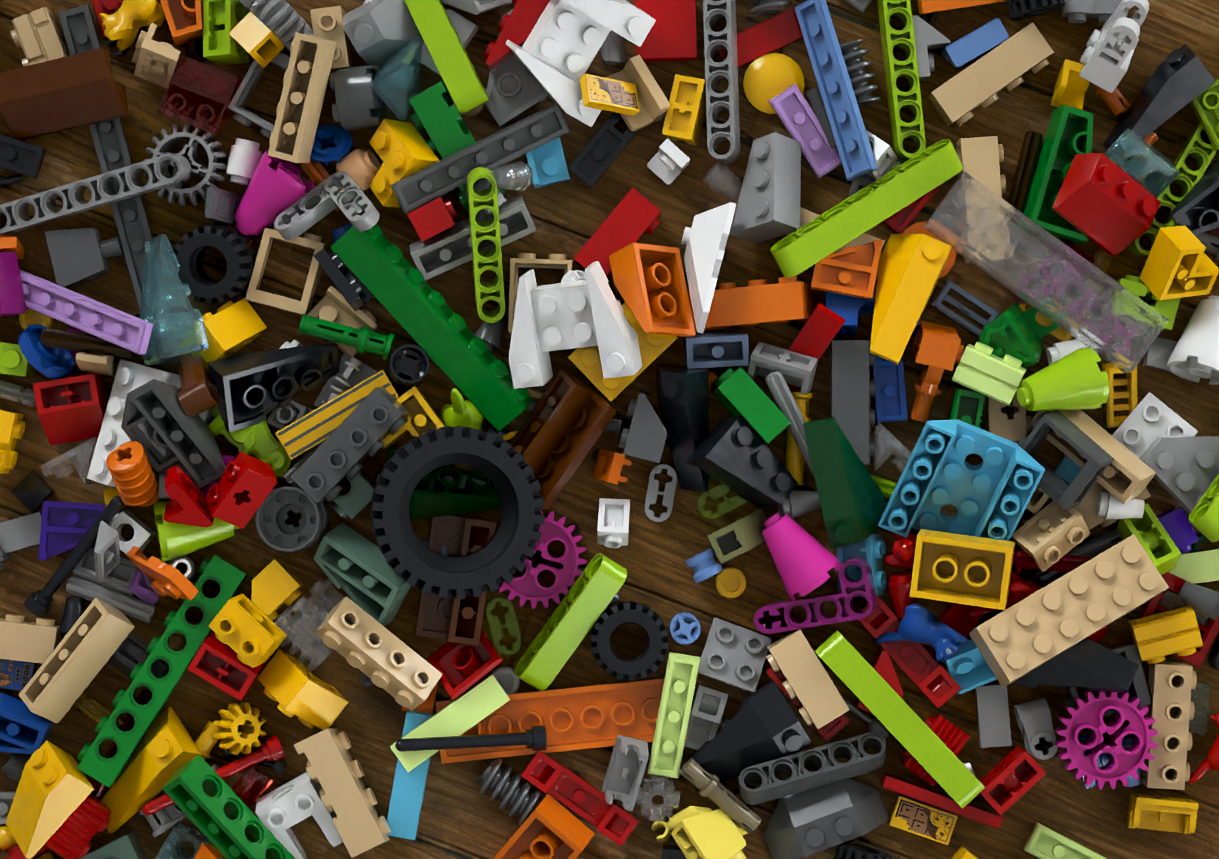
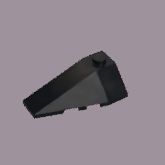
M335 342L237 354L207 363L210 381L214 385L220 400L217 407L229 433L259 424L267 419L265 415L279 406L284 408L291 403L290 399L304 390L310 391L340 372L338 349Z

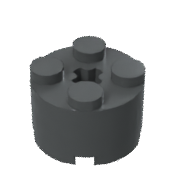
M377 65L340 68L336 72L330 73V87L332 91H335L336 103L332 104L333 119L335 122H340L346 131L379 127L382 122L380 118L386 117L384 84H378L375 76L381 75Z

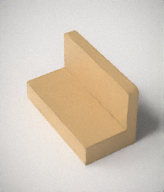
M640 54L630 58L622 71L605 77L636 84L640 112L635 116L620 114L632 132L661 120L671 106Z

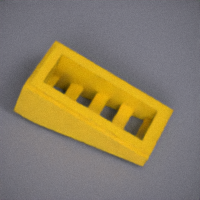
M1131 361L1101 364V370H1106L1109 379V398L1104 403L1107 428L1120 427L1138 406L1137 365ZM1126 373V377L1113 378V374ZM1113 386H1127V390L1114 391ZM1128 398V403L1114 404V399ZM1114 411H1129V415L1114 416Z

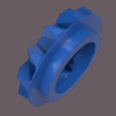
M338 125L317 127L310 157L314 164L323 162L327 166L330 161L340 163L341 158L347 156L350 149L353 148L351 134ZM331 143L334 144V148L327 147L323 149V145L329 146Z

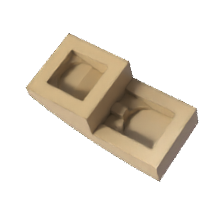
M87 352L76 353L75 360L81 371L116 376L119 364L114 363V356Z

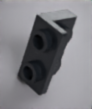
M323 248L313 255L355 312L375 298L334 251L328 254Z

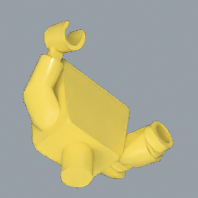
M689 806L669 817L668 822L658 820L652 824V831L661 827L665 828L664 834L656 837V840L658 842H665L672 835L687 859H747L742 850L746 846L743 836L748 833L735 820L732 821L721 809L713 811L707 807Z

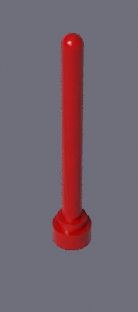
M274 735L265 739L264 744L259 746V750L215 770V772L222 780H225L264 760L266 762L271 760L277 762L285 758V753L277 736ZM165 794L144 804L142 811L145 815L149 816L175 803Z

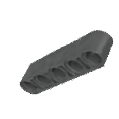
M870 732L747 767L739 776L740 796L747 804L756 805L878 770L885 762L886 741L880 734ZM873 748L879 751V753L870 755L865 750ZM838 757H846L850 761L847 763H838L835 759ZM814 765L820 769L816 772H810L805 768ZM787 774L790 778L782 781L777 779L776 776ZM751 782H756L761 785L756 789H750L746 787V785Z

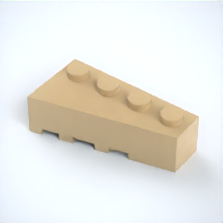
M327 728L294 744L298 755L304 752L308 759L306 770L311 780L313 779L316 784L320 783L323 788L320 790V798L324 806L330 813L335 811L337 817L333 818V823L351 858L389 841L390 839L387 834L391 832L390 827L383 815L378 816L374 807L378 804L372 789L370 787L366 789L361 779L365 774L357 759L353 760L348 751L352 746L344 731L340 732L338 728Z

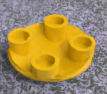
M768 53L755 59L748 66L743 80L744 92L748 101L756 109L768 115L776 114L769 103L770 99L793 84H796L803 94L805 85L804 76L799 65L792 58L780 53Z

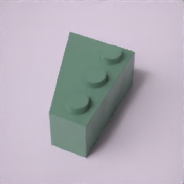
M341 523L324 535L313 558L338 589L342 587L354 603L384 627L394 620L411 587L404 578L393 570L379 547L345 523Z

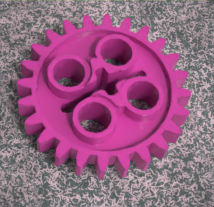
M551 511L547 518L544 517V524H540L539 532L542 535L540 541H536L533 549L542 551L541 557L563 564V569H557L544 563H539L537 567L532 566L533 560L527 558L524 562L526 565L525 574L520 577L513 576V580L509 583L503 582L498 590L500 593L507 589L511 591L508 597L509 601L514 599L516 595L519 596V606L521 607L526 600H531L532 609H535L537 602L542 600L544 607L548 608L550 598H553L559 604V594L562 592L566 595L569 592L567 587L569 585L573 586L576 582L574 579L575 575L580 576L583 572L578 569V565L587 563V560L579 558V554L586 551V547H577L576 545L582 538V535L573 537L571 532L574 530L575 525L565 528L563 525L566 517L563 516L557 522L554 520V511ZM559 540L565 545L564 555L556 558L549 554L548 545L551 541ZM545 569L551 570L555 574V583L548 587L541 585L538 581L539 572Z
M1085 690V700L1083 701L1074 696V702L1077 706L1075 708L1067 705L1064 706L1069 713L1068 717L1058 716V719L1064 723V728L1055 729V732L1061 735L1062 739L1055 741L1054 744L1057 747L1064 748L1057 755L1060 759H1069L1064 764V768L1068 771L1075 768L1072 776L1077 780L1084 775L1083 783L1087 786H1090L1095 779L1096 787L1099 789L1103 788L1105 781H1107L1111 789H1115L1116 780L1127 786V776L1129 775L1138 780L1139 776L1136 770L1140 768L1147 771L1148 768L1143 761L1145 759L1154 760L1155 758L1148 752L1149 748L1158 747V744L1150 740V737L1157 735L1158 731L1148 727L1155 722V719L1151 716L1144 717L1149 710L1148 707L1143 705L1137 708L1140 699L1134 696L1128 701V692L1120 693L1117 697V692H1108L1106 695L1105 692L1096 691V696H1093L1090 691ZM1114 709L1116 712L1115 719L1110 723H1104L1103 715L1106 710ZM1128 720V725L1121 727L1123 722ZM1090 728V738L1085 742H1079L1078 733L1080 730ZM1105 732L1109 734L1108 737L1110 739L1107 744L1103 742L1102 734ZM1127 734H1133V744L1128 748H1123V737ZM1091 749L1089 754L1085 756L1084 751ZM1102 753H1108V763L1103 767H1098L1096 762L1098 756Z

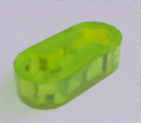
M722 483L703 493L698 499L697 507L702 516L713 519L743 505L747 500L744 498L739 499L738 496L727 499L725 494L731 492V487ZM710 496L712 500L723 497L724 502L716 506V513L712 514L710 510L704 511L702 506L706 504V497Z
M496 597L490 601L486 609L492 638L496 649L500 653L512 655L520 649L522 644V635L516 612L508 598ZM497 602H501L503 607L508 606L509 612L505 613V624H501L498 615L492 614V610L496 608ZM507 627L509 635L511 637L516 636L517 641L512 644V649H508L506 645L500 644V640L504 638L502 628Z

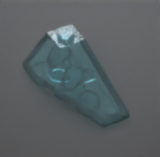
M161 234L145 242L140 319L153 324L146 354H141L144 358L145 366L179 361L185 356L194 355L209 349L203 318L199 309H193L188 299L191 290L188 284H182L179 278L180 265L166 234Z

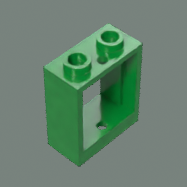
M741 367L735 372L729 368L714 382L717 388L712 393L734 417L741 415L765 444L772 441L791 423Z

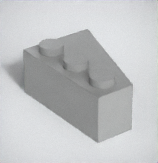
M776 132L753 140L730 232L731 236L758 244L794 232L800 228L801 142Z

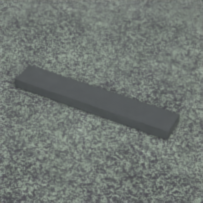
M555 103L391 184L390 187L405 214L466 184L467 176L474 168L484 167L492 171L570 132L558 104Z

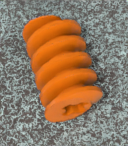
M129 441L112 451L106 459V464L117 486L122 502L128 506L141 507L156 503L159 499V485L142 444L138 441Z

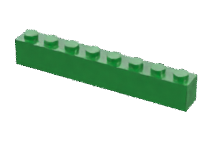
M377 224L366 231H358L352 226L330 247L498 432L522 413L532 402L533 399L529 395L527 388L514 389L512 376L508 372L506 365L490 353L485 342L470 331L464 319L449 308L443 296L428 285L422 273L407 262L401 250L387 240Z

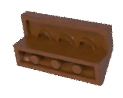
M105 48L0 72V113L16 140L21 141L129 115L125 85L113 81L109 50Z
M564 369L558 372L509 443L512 445V448L521 453L524 461L533 469V476L539 481L541 487L539 490L540 497H543L544 507L541 508L547 511L617 413L602 395Z
M454 515L432 517L428 549L441 555L442 545L447 546L448 557H461L475 553L493 538L497 523ZM421 591L414 634L417 636L446 639L448 642L479 646L487 591L482 592L483 596L474 598L472 595L465 596V599H456L453 596L442 598L438 597L437 594H428Z

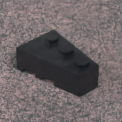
M741 415L720 420L685 461L690 466H697L708 473V477L711 479L719 480L731 487L730 490L758 508L781 505L798 484Z

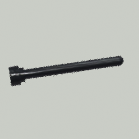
M120 496L113 497L44 588L29 595L24 602L28 611L35 616L45 617L52 608V596L96 541L100 522L104 521L109 524L124 505Z
M545 725L531 726V729H526L524 733L399 739L395 747L398 751L404 752L526 745V748L540 751L546 750Z

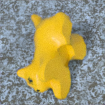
M124 0L121 7L114 14L99 13L103 21L105 36L111 41L118 39L117 47L119 50H125L134 43L142 26L149 27L152 22L159 27L165 19L162 5L157 0Z

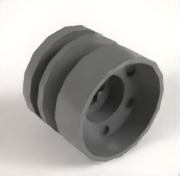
M284 486L274 489L269 493L256 511L255 524L259 536L268 546L278 551L295 552L315 547L322 541L330 528L331 515L325 500L316 503L301 487ZM294 513H301L302 518L298 520L299 524H292L291 522L295 517Z

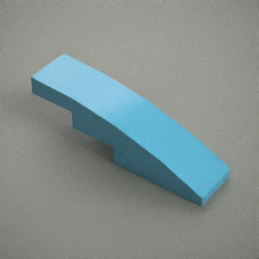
M407 710L402 737L434 714ZM431 757L410 772L406 771L399 759L397 760L387 823L391 832L387 835L415 840Z

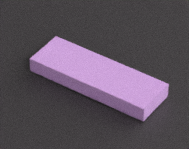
M796 84L791 85L769 100V103L791 138L801 142V153L817 178H821L842 164L837 148L831 149L818 118Z

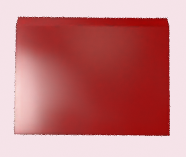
M481 629L479 646L447 642L428 657L427 661L442 673L439 680L454 700L501 663L504 656Z

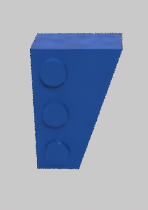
M0 692V752L33 754L46 740L48 741L54 722L32 713L22 700Z

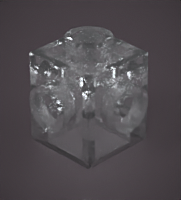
M650 775V779L643 778V787L639 788L635 805L640 806V812L646 815L647 820L665 821V817H672L673 809H679L680 791L675 790L674 781H669V777ZM655 795H661L664 798V802L661 805L652 803V798Z

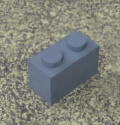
M744 329L704 331L703 334L695 332L696 336L683 337L684 364L687 369L749 366L748 334Z

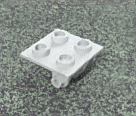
M1149 392L1112 436L1140 458L1157 437H1194L1198 431Z

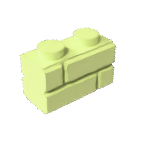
M976 342L975 346L968 344L952 377V381L1010 406L1027 370L1021 367L1022 361L1006 354L1004 358H1000L992 354L993 348L980 342Z

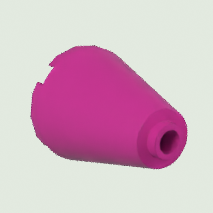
M268 149L262 154L234 215V219L237 222L235 227L248 237L252 234L259 236L264 232L265 228H269L274 224L275 219L280 213L316 187L310 178L306 182L301 178L300 174L303 171L294 163L268 156Z
M776 512L763 522L765 528L761 531L787 594L792 601L797 599L798 593L803 597L830 578L827 572L833 569V567L836 572L840 569L842 564L839 559L788 514L785 513L780 516Z

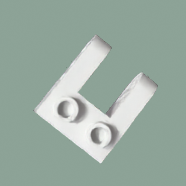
M1122 0L1101 31L1097 29L1093 31L1086 44L1088 47L1079 61L1084 64L1079 74L1080 77L1110 93L1114 91L1127 72L1131 57L1139 41L1140 26L1146 19L1149 11L1148 0ZM1133 6L1139 8L1131 18L1126 17L1129 9Z
M308 772L301 774L256 801L255 813L260 821L295 859H307V856L290 827L311 815L333 847L343 843L333 823V818L337 817L335 811L330 813L324 806L320 798L322 787L320 784H316L313 779L311 780Z

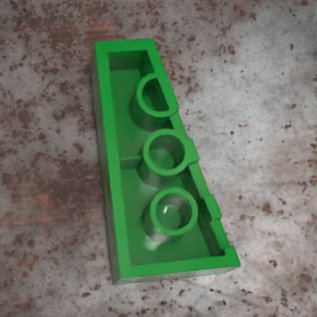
M442 81L409 99L415 110V113L410 116L419 131L423 129L427 131L431 139L426 143L437 157L440 155L443 159L476 143L458 109L449 98ZM491 171L494 175L497 187L499 188L503 196L507 197L499 181L497 180L495 174L493 173V171ZM480 178V179L476 180L474 184H476L478 181H480V180L483 179V178ZM466 183L459 187L461 193L457 194L465 211L469 210L468 198L464 193L467 190Z
M1067 105L1053 109L1019 227L1061 240L1065 239L1068 242L1073 241L1074 244L1087 242L1088 237L1054 211L1052 206L1075 155L1092 153L1094 114Z

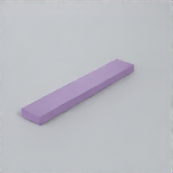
M19 269L27 308L134 353L146 354L153 327L152 323Z

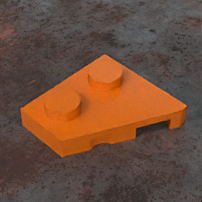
M877 239L868 244L842 249L814 264L810 289L872 300L883 240Z
M133 546L126 554L152 581L150 584L151 588L160 596L164 597L167 595L176 600L178 598L192 600L199 592L178 569L165 564L154 556L148 559L140 548Z

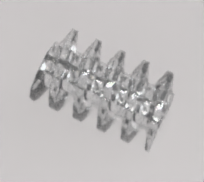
M292 604L274 622L287 634V637L280 646L284 647L291 643L289 654L294 655L301 652L298 662L302 664L310 660L307 671L311 672L317 669L335 649H329L323 641L319 640L320 637L315 634L316 631H310L313 624L312 620L304 624L301 623L304 616L303 612L295 616L292 615L295 607Z

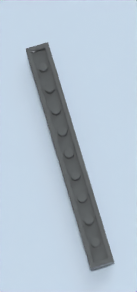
M88 4L58 12L70 55L102 48L92 10ZM121 117L89 124L102 174L133 165ZM116 178L111 184L115 194L120 189V183ZM142 194L111 203L139 308L143 309L171 301Z

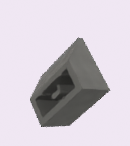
M639 393L637 399L631 398L626 417L632 418L629 430L623 428L619 447L624 448V455L659 464L667 431L646 395Z

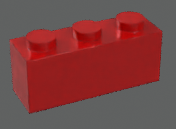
M632 188L573 258L574 262L585 270L594 261H599L607 279L611 283L613 275L609 255L633 242L639 243L638 241L645 233L651 235L662 222L658 219L661 215V210Z

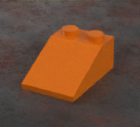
M633 242L609 255L614 285L645 333L681 337L696 336L679 248Z
M547 794L493 859H576L595 833L550 794Z

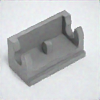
M758 343L750 358L748 370L750 378L754 380V377L757 375L766 377L772 372L779 371L786 383L801 387V394L807 395L808 391L810 392L812 389L818 358L766 343Z
M617 735L602 786V792H605V800L608 804L612 805L613 799H618L623 802L622 806L625 810L633 811L649 758L647 741Z

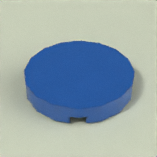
M39 324L29 325L19 336V346L24 357L37 371L53 379L65 378L73 370L75 357L71 356L69 350L41 346L40 336L42 330L50 328Z

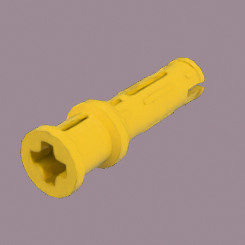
M791 392L805 422H811V419L808 418L809 399L812 398L813 393L804 395L801 392ZM787 426L786 469L798 482L797 485H804L805 459Z

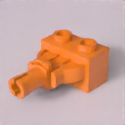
M920 320V327L912 347L915 362L923 364L920 380H915L913 384L914 390L917 393L910 417L914 420L928 421L933 401L943 391L942 387L938 385L944 369L953 371L954 363H959L962 358L964 345H961V338H959L956 328Z

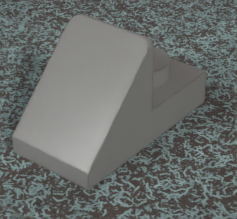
M914 15L912 19L919 82L927 81L931 76L930 72H934V57L932 53L928 54V50L945 48L951 44V41L918 15Z

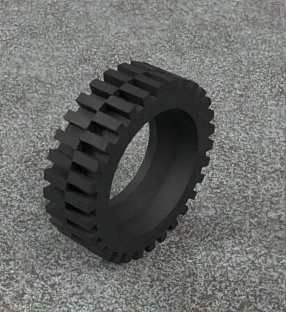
M446 426L436 430L423 432L424 434L418 437L414 436L403 447L400 446L394 451L395 454L392 458L386 461L383 465V471L381 474H378L377 484L372 492L370 517L372 518L373 534L380 551L399 576L404 578L413 587L416 586L428 594L434 593L442 598L453 596L456 599H465V596L472 595L475 598L483 596L482 592L489 590L493 592L499 589V584L503 582L509 583L514 579L512 575L517 570L521 572L525 568V560L528 556L532 558L536 551L533 549L536 541H540L542 535L539 532L540 524H544V515L541 514V507H544L543 497H540L539 490L541 487L539 481L533 476V469L524 461L521 453L512 448V445L479 429L463 426ZM449 464L468 465L483 472L495 485L501 500V520L493 538L475 553L461 557L443 556L426 548L414 534L409 519L410 499L419 481L432 470Z

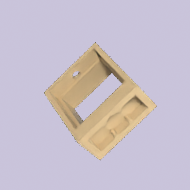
M275 226L274 229L265 228L245 299L299 315L308 314L312 308L322 266L313 256L301 301L261 291L259 288L272 241L276 239L315 250L313 255L323 248L327 252L328 246L325 243H321L322 237L304 233L303 238L298 236L291 240H285L276 230Z
M517 253V258H510L509 334H512L519 284V269L564 270L565 275L569 270H573V261L566 260L567 255L548 254V259H536V254Z

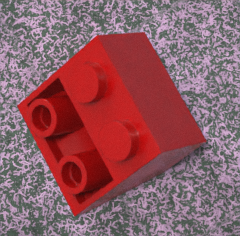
M92 373L33 383L37 414L50 446L98 438L107 408L102 375Z
M212 630L202 643L187 670L242 701L247 698L257 681V677L263 671L269 659L254 668L242 663L238 659L237 653L229 645L220 642Z

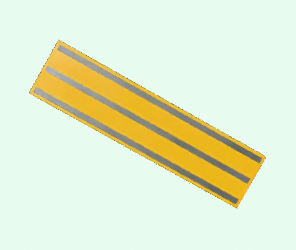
M383 369L275 432L290 459H294L326 440L376 387L383 386L394 398L399 397Z

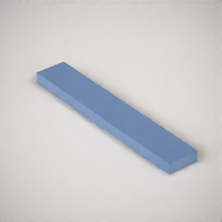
M807 0L794 7L847 181H854L878 170L826 0Z

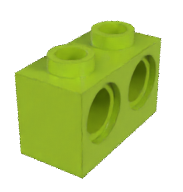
M203 0V57L221 66L249 63V54L229 34L249 13V10L240 0Z

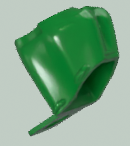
M1050 299L1040 302L1025 312L1019 306L1011 305L996 320L988 323L983 328L978 342L993 348L992 354L1000 358H1004L1006 354L1021 360V367L1026 368L1040 360L1041 352L1043 351L1041 338L1061 327L1064 323V318ZM1042 309L1050 310L1054 315L1053 323L1049 326L1040 325L1036 320L1038 311Z

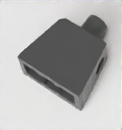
M97 228L44 232L57 285L69 290L110 273L108 258L124 254L119 237L103 240L102 233Z

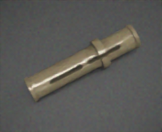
M690 758L683 765L679 774L689 780L699 790L698 793L702 797L712 800L722 811L746 830L748 834L759 826L762 818L719 782V778L715 774L711 775L693 758Z

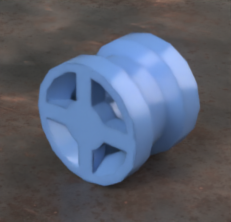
M712 548L685 561L687 567L692 568L694 572L693 579L695 583L708 579L723 570L721 565L715 562L713 558L715 553Z
M682 612L672 618L669 629L675 641L680 644H690L699 637L701 627L694 615Z

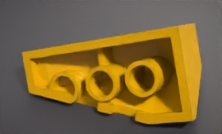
M925 234L890 235L880 256L877 270L870 353L897 365L899 364L948 260L952 248L951 245Z
M172 707L166 708L156 717L113 786L107 788L100 799L111 811L109 815L110 822L106 827L109 833L113 834L135 815L144 804L160 793L162 787L181 765L198 754L202 756V753Z

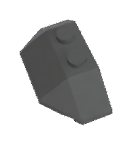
M153 379L127 393L121 428L132 441H138L142 444L148 461L158 473L166 475L169 468L178 464L198 488H202L223 476L226 467L212 431L198 414L189 417L184 412L178 400L177 393L179 389L176 386Z
M847 778L781 797L763 835L772 859H797L863 836L888 821L889 817L877 789L852 778Z

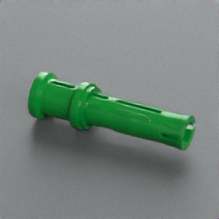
M303 314L299 326V333L301 334L304 333L353 346L358 353H373L383 356V359L387 361L390 358L395 340V334L393 333L389 335L370 331V327L367 326L356 329L308 316L307 314Z

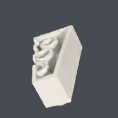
M120 359L87 479L117 487L107 467L106 459L120 445L132 441L121 428L127 393L153 379L174 385L179 389L181 387L179 375Z

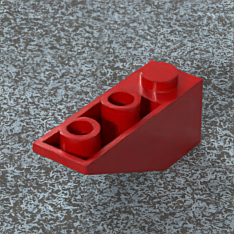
M512 0L515 7L510 16L507 14L503 16L497 29L501 33L496 43L491 41L484 52L483 58L487 59L485 62L486 69L492 70L514 55L505 44L507 40L522 48L550 0Z

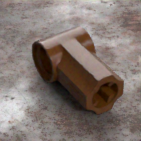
M188 355L183 357L178 366L182 390L177 395L184 412L189 417H193L219 404L220 400L214 385L210 381L207 364L202 356Z

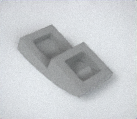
M701 685L698 686L691 707L687 739H685L684 747L698 751L706 741L713 740L721 722L729 694Z

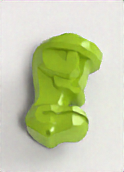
M216 406L210 412L215 419L208 427L214 437L222 435L229 444L238 449V454L241 451L255 456V458L272 466L276 478H284L292 460L282 444L277 442L271 434L266 419L257 425L229 433L226 430L218 407Z

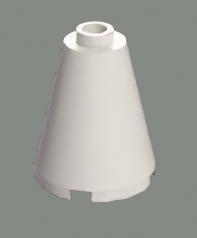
M1211 295L1199 302L1168 359L1167 367L1171 366L1170 371L1173 374L1199 383L1200 378L1210 379V385H1219V296Z

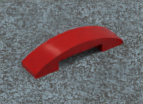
M878 595L876 596L877 605L875 610L867 617L857 619L875 641L883 633L897 632L900 624L897 616ZM868 604L860 611H866L868 608ZM903 640L879 644L938 709L961 689L920 643Z
M537 751L521 773V776L544 793H548L594 825L599 832L619 846L624 844L639 823L638 819L615 801H613L612 805L608 804L603 792L542 751Z

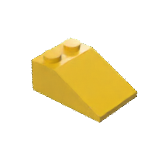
M47 740L39 749L34 751L31 758L25 763L6 820L8 829L27 859H31L94 790L85 774L77 769L78 764L74 757Z

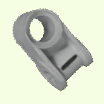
M1040 698L1014 705L1016 721L1022 733L1027 752L1041 760L1052 758L1056 754L1058 747L1054 744L1057 740L1046 699ZM1039 738L1047 741L1048 745L1043 746L1044 752L1035 749V745L1039 744Z

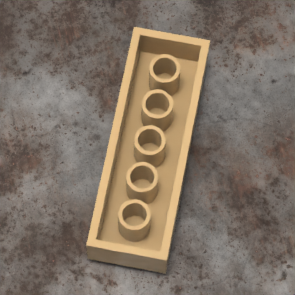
M1135 534L977 626L969 635L1002 688L1158 596L1169 587Z

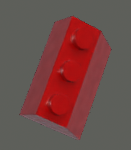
M1101 152L1075 155L1052 209L1110 256H1116L1150 229L1161 201Z

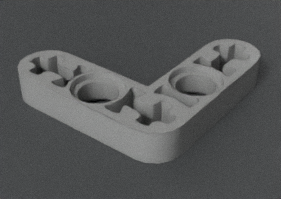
M340 171L328 177L308 192L307 195L280 213L275 219L274 226L285 240H291L301 235L337 207L358 231H366L372 228L378 222L380 215L346 172Z

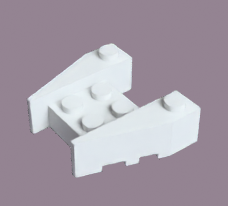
M550 0L522 48L510 40H507L505 44L561 109L592 127L601 110L583 105L579 78L585 74L611 30L640 47L656 20L626 0Z
M594 261L585 268L586 280L537 286L534 269L527 271L519 278L508 358L514 389L544 386L553 377L549 351L598 346L604 379L632 376L643 366L638 336L633 326L630 327L623 313L624 309L620 301L616 300L609 287V280L599 261Z

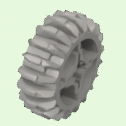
M240 0L249 12L251 11L267 26L289 51L296 32L314 35L309 25L285 0Z
M189 123L184 124L183 132H181L177 124H173V134L170 135L166 129H162L161 134L164 139L160 140L154 136L152 141L157 147L155 150L147 147L145 151L153 156L152 159L162 155L184 156L198 170L191 168V173L187 180L159 189L157 196L163 198L168 194L167 202L170 204H174L179 197V204L182 207H186L188 197H190L191 203L196 206L199 204L198 195H201L206 200V188L208 186L218 188L214 185L215 180L219 182L225 181V178L218 174V171H225L227 165L218 163V161L225 159L227 156L225 152H216L222 146L219 140L211 142L214 134L208 131L203 135L202 126L197 125L192 133V126ZM189 141V144H185L179 153L167 152L175 144ZM199 144L205 148L208 154V168L203 167L197 161L199 153L197 148ZM171 161L169 164L173 167L172 177H174L177 173V165L174 161ZM145 171V177L149 178L148 173ZM191 177H204L197 185L181 189Z

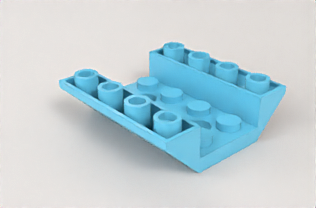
M961 420L926 421L878 522V526L906 538L912 527L919 531L920 529L1009 541L1045 472V468L1017 443ZM970 454H977L982 457L983 461L978 465H971L965 458ZM944 505H953L957 508L958 512L954 515H946L941 511V508Z

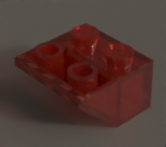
M180 55L158 112L217 135L232 114L228 106L242 80L235 75Z

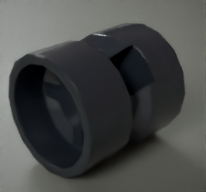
M412 344L402 345L394 350L385 366V374L396 391L406 393L412 387L420 386L429 371L430 362L428 355L422 348Z

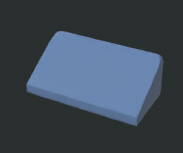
M995 18L946 46L942 50L941 55L957 68L1007 40L1009 35L1000 19Z

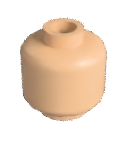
M359 148L341 158L340 163H336V171L346 172L363 192L370 188V183L381 167L379 160L370 150L364 151Z

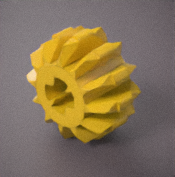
M232 702L228 704V710L221 709L218 711L222 719L221 721L215 720L212 722L214 726L219 727V730L212 736L215 739H221L219 747L225 750L229 749L230 754L238 755L240 751L243 754L251 753V746H261L258 736L266 735L264 730H260V726L266 722L264 718L258 717L261 710L256 707L251 708L247 702H241L239 705ZM242 725L241 731L239 732L238 726Z

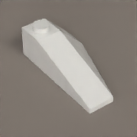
M729 202L695 215L692 227L685 226L681 244L686 245L684 264L698 333L703 334L736 203Z

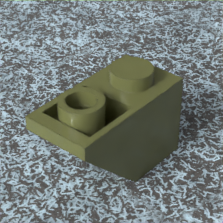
M761 508L706 535L720 564L765 542L761 531L765 528L763 522L766 520V517Z

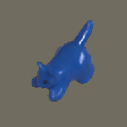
M911 604L905 608V615L900 621L897 632L883 633L876 638V643L878 644L906 640L932 645L936 651V659L941 660V662H944L947 657H950L959 650L957 642L966 643L968 641L966 637L944 622L938 623V617L919 604Z

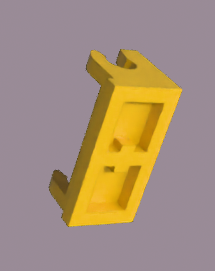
M675 74L669 100L671 106L666 113L662 135L672 141L682 140L689 145L698 146L706 111L705 79Z
M1130 793L1127 827L1184 834L1194 833L1199 803L1192 799Z

